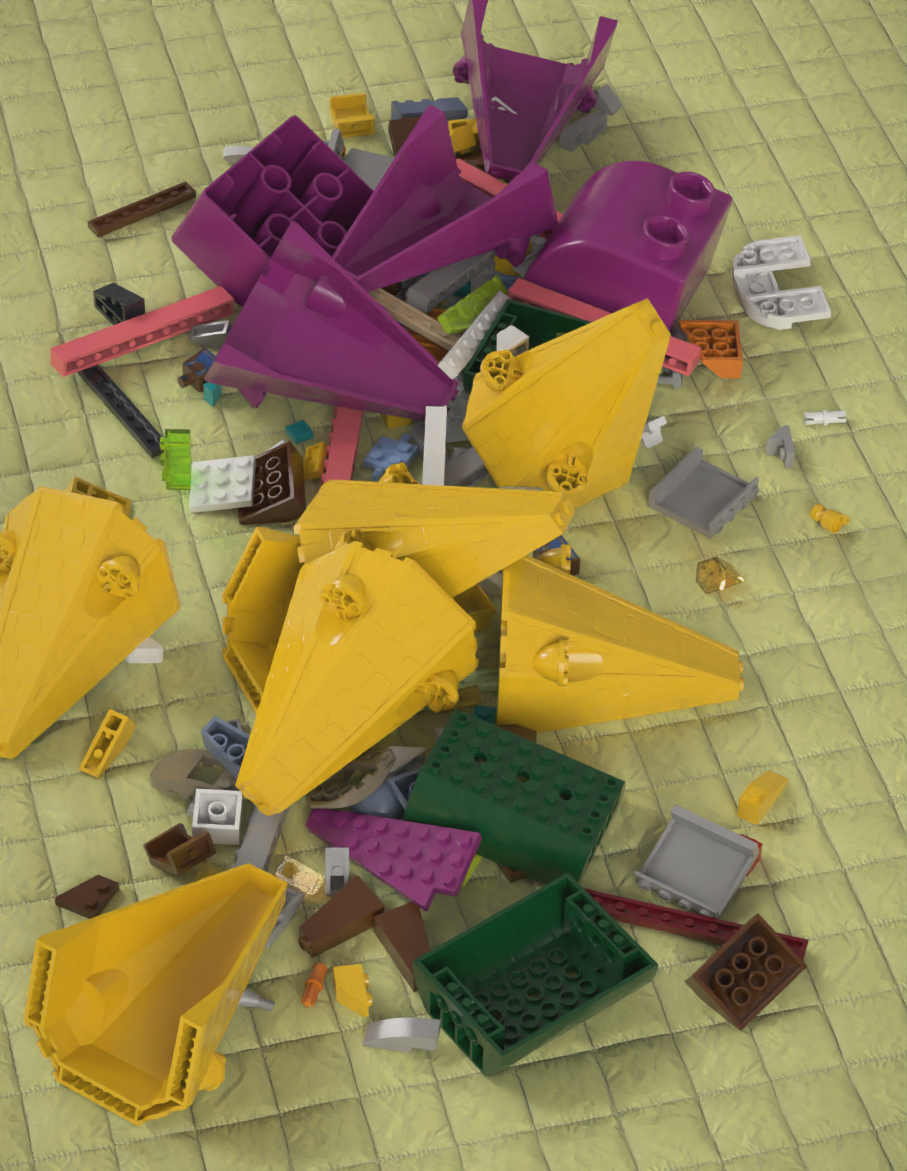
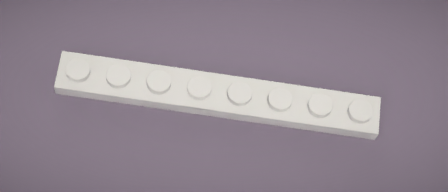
M501 291L491 299L438 364L452 380L472 358L507 299H510Z

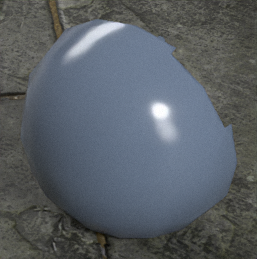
M387 779L367 798L357 804L348 806L349 812L396 820H401L405 813V809L387 783Z

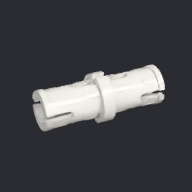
M822 410L821 412L803 413V417H805L803 419L804 425L822 424L827 426L829 423H846V418H844L846 417L845 410L828 412L827 410Z

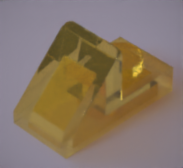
M288 855L283 856L273 874L275 877L313 897L316 896L326 878L324 874Z

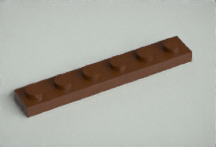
M185 181L88 221V228L97 237L104 236L196 197V191Z

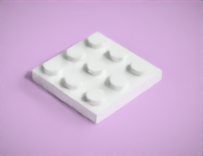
M255 456L193 462L189 499L190 513L253 506Z

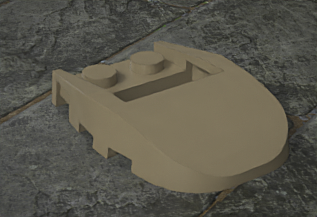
M183 749L167 755L154 767L149 779L153 788L167 794L173 791L179 793V798L186 800L190 796L195 797L196 789L240 791L235 786L237 779L209 751L200 749ZM201 762H203V766L212 768L216 765L223 768V773L214 785L189 778Z
M392 749L366 750L326 779L322 785H318L311 790L306 797L307 804L311 808H342L364 800L383 783L397 759ZM356 770H375L372 775L367 774L362 779L363 784L357 789L354 785L342 788Z

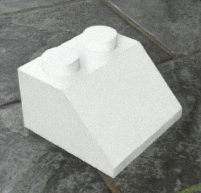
M196 789L192 837L206 831L209 832L213 844L239 845L243 796L241 791Z

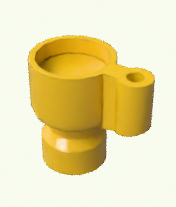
M819 503L810 512V518L820 521V525L832 534L837 533L844 524L847 525L850 522V518L845 514L833 509L826 510V507Z

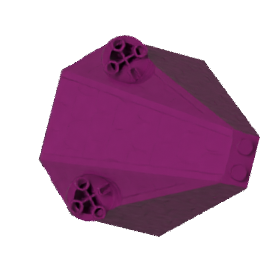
M488 0L468 1L461 31L464 55L454 64L452 73L457 83L470 85L485 173L496 179L512 181L532 161L538 165L540 164L576 110L590 113L597 103L593 83L604 69L618 20L600 16L588 57L582 59L581 63L574 65L572 62L565 64L495 47L492 43L487 44L483 40L484 36L481 34ZM497 97L517 114L512 113L507 108H505V111L498 109V107L504 106L496 100L492 101V98Z
M429 105L332 258L367 292L494 250L498 258L506 259L512 266L517 268L525 260V254L529 247V238L551 230L558 224L548 170L532 161L494 198L476 189L470 182L466 184L459 176L462 171L457 167L445 112Z
M294 221L290 223L263 270L267 275L261 274L204 377V380L211 384L238 388L252 408H258L266 394L272 393L288 398L425 421L426 406H447L450 400L454 401L459 393V390L456 389L459 382L455 378L452 380L438 366L439 362Z

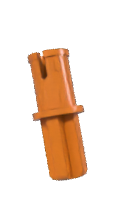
M315 963L313 965L310 977L305 981L306 988L301 999V1003L305 1007H313L319 992L324 988L323 981L328 968L322 963Z

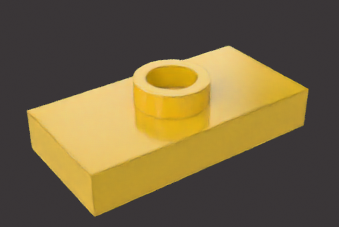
M324 441L306 447L303 463L305 482L322 476L327 452V444Z

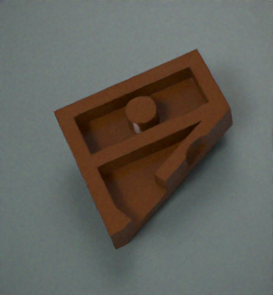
M98 874L57 896L55 904L91 919L102 913L119 890V883Z

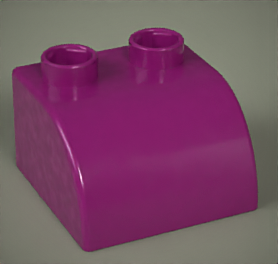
M293 115L202 191L173 233L171 240L218 287L222 286L234 298V302L243 307L261 274L267 275L263 270L292 221L298 223L332 257L369 200L373 190L298 116Z
M623 161L608 165L590 176L577 191L559 219L558 224L554 227L529 266L523 280L610 313L648 298L666 328L672 334L673 329L678 324V320L682 317L710 268L733 198L731 195L715 189L706 177L698 173H677L666 167L645 161Z

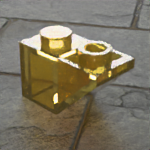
M717 556L697 563L696 582L706 595L744 582V578L732 564Z

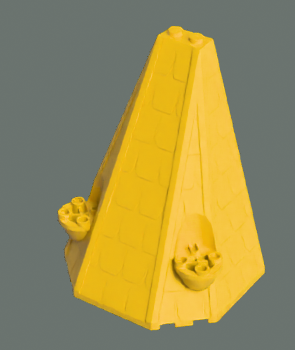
M648 298L515 357L509 350L505 349L491 352L484 358L480 367L481 372L477 373L473 379V387L469 396L462 429L499 489L564 492L567 499L572 502L574 509H577L629 482L671 336Z
M400 462L390 465L379 482L329 480L325 482L294 525L295 535L300 536L301 546L297 548L300 564L305 565L351 542L358 541L363 543V548L375 551L376 548L392 552L393 558L404 561L405 557L415 560L453 598L562 535L576 510L564 492L419 484L412 478L407 466Z
M39 486L30 496L25 497L18 506L13 507L6 515L4 529L0 532V758L13 760L181 607L165 542L159 537L156 540L145 532L147 527L136 517L131 520L122 512L124 507L116 501Z
M264 527L255 528L222 594V603H227V617H222V634L227 635V648L222 649V657L256 714L299 571L304 565L299 562L297 550L301 546L300 536ZM479 583L452 598L476 622L474 634L489 627L497 609Z
M354 541L303 565L300 569L235 785L242 795L252 801L258 807V810L267 817L283 812L405 723L427 704H429V708L434 712H440L441 709L450 710L457 704L459 700L458 683L474 672L479 665L478 658L475 656V652L478 649L477 637H474L476 622L415 560L405 557L404 561L393 558L392 552L379 548L371 551L363 548V543Z
M561 544L560 548L548 550L537 559L526 555L503 568L497 725L517 724L537 731V733L738 700L739 691H743L744 677H740L743 674V661H739L738 650L570 575L571 560H566V558H570L571 545Z
M247 863L37 938L23 1020L27 1028L33 1027L39 1038L36 1044L44 1059L49 1057L55 1068V1071L52 1073L55 1080L136 1126L144 1124L151 1119L156 1120L167 1116L171 1112L188 1108L193 1103L198 1091H213L224 1082L226 1076L224 1066L226 1058L215 1050L230 1024L283 909L288 883Z

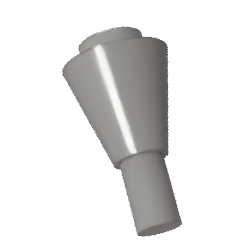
M246 987L238 1006L260 1007L272 1011L275 1002L261 998L260 995Z

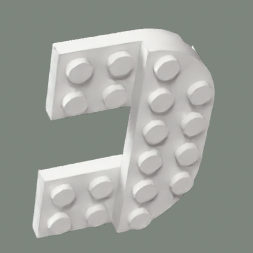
M801 235L752 242L744 246L742 252L739 255L736 254L734 258L733 281L742 306L747 315L761 325L776 330L791 329L794 322L831 317V310L821 286L780 291L772 271L810 266L811 260Z

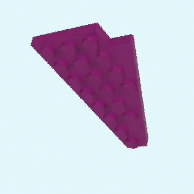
M313 808L305 824L309 832L331 847H349V859L424 911L429 910L436 893L458 896L482 840L478 832L327 808Z

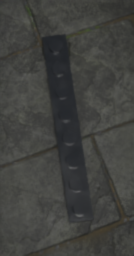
M99 364L77 372L151 458L170 451V445Z

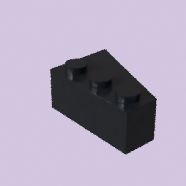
M114 282L93 291L94 307L112 325L146 314L145 299Z

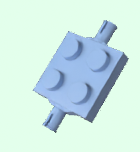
M404 433L399 440L381 436L363 459V467L375 471L370 477L372 481L378 482L390 465L403 462L408 467L417 456L419 448L416 445L407 443L411 439L408 433L407 435Z

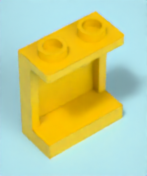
M365 93L332 96L329 98V112L335 129H340L342 138L374 134V116L369 113Z

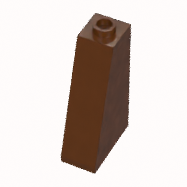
M356 876L299 927V946L314 958L374 927V916L384 913V905L363 880Z
M409 902L374 916V933L412 991L415 992L418 991L414 976L413 960L429 952L430 946L420 908L414 903Z

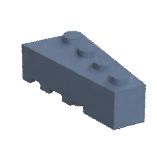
M214 716L201 730L204 747L237 779L250 735Z

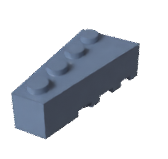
M458 97L437 98L436 101L422 99L421 102L405 100V102L399 103L398 101H392L391 120L422 116L425 109L432 105L445 112L448 124L450 120L468 117V109Z

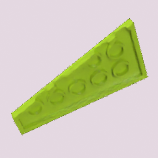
M495 275L491 280L478 287L437 318L447 335L464 333L499 291L508 296V290L498 275Z

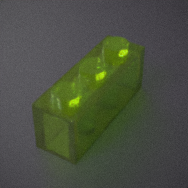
M165 429L164 438H160V450H164V453H161V466H165V469H162V481H166V490H190L192 478L190 429Z

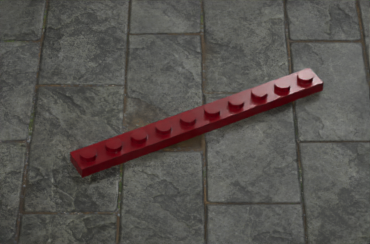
M584 888L616 921L723 945L743 926L734 922ZM777 933L804 962L809 940Z

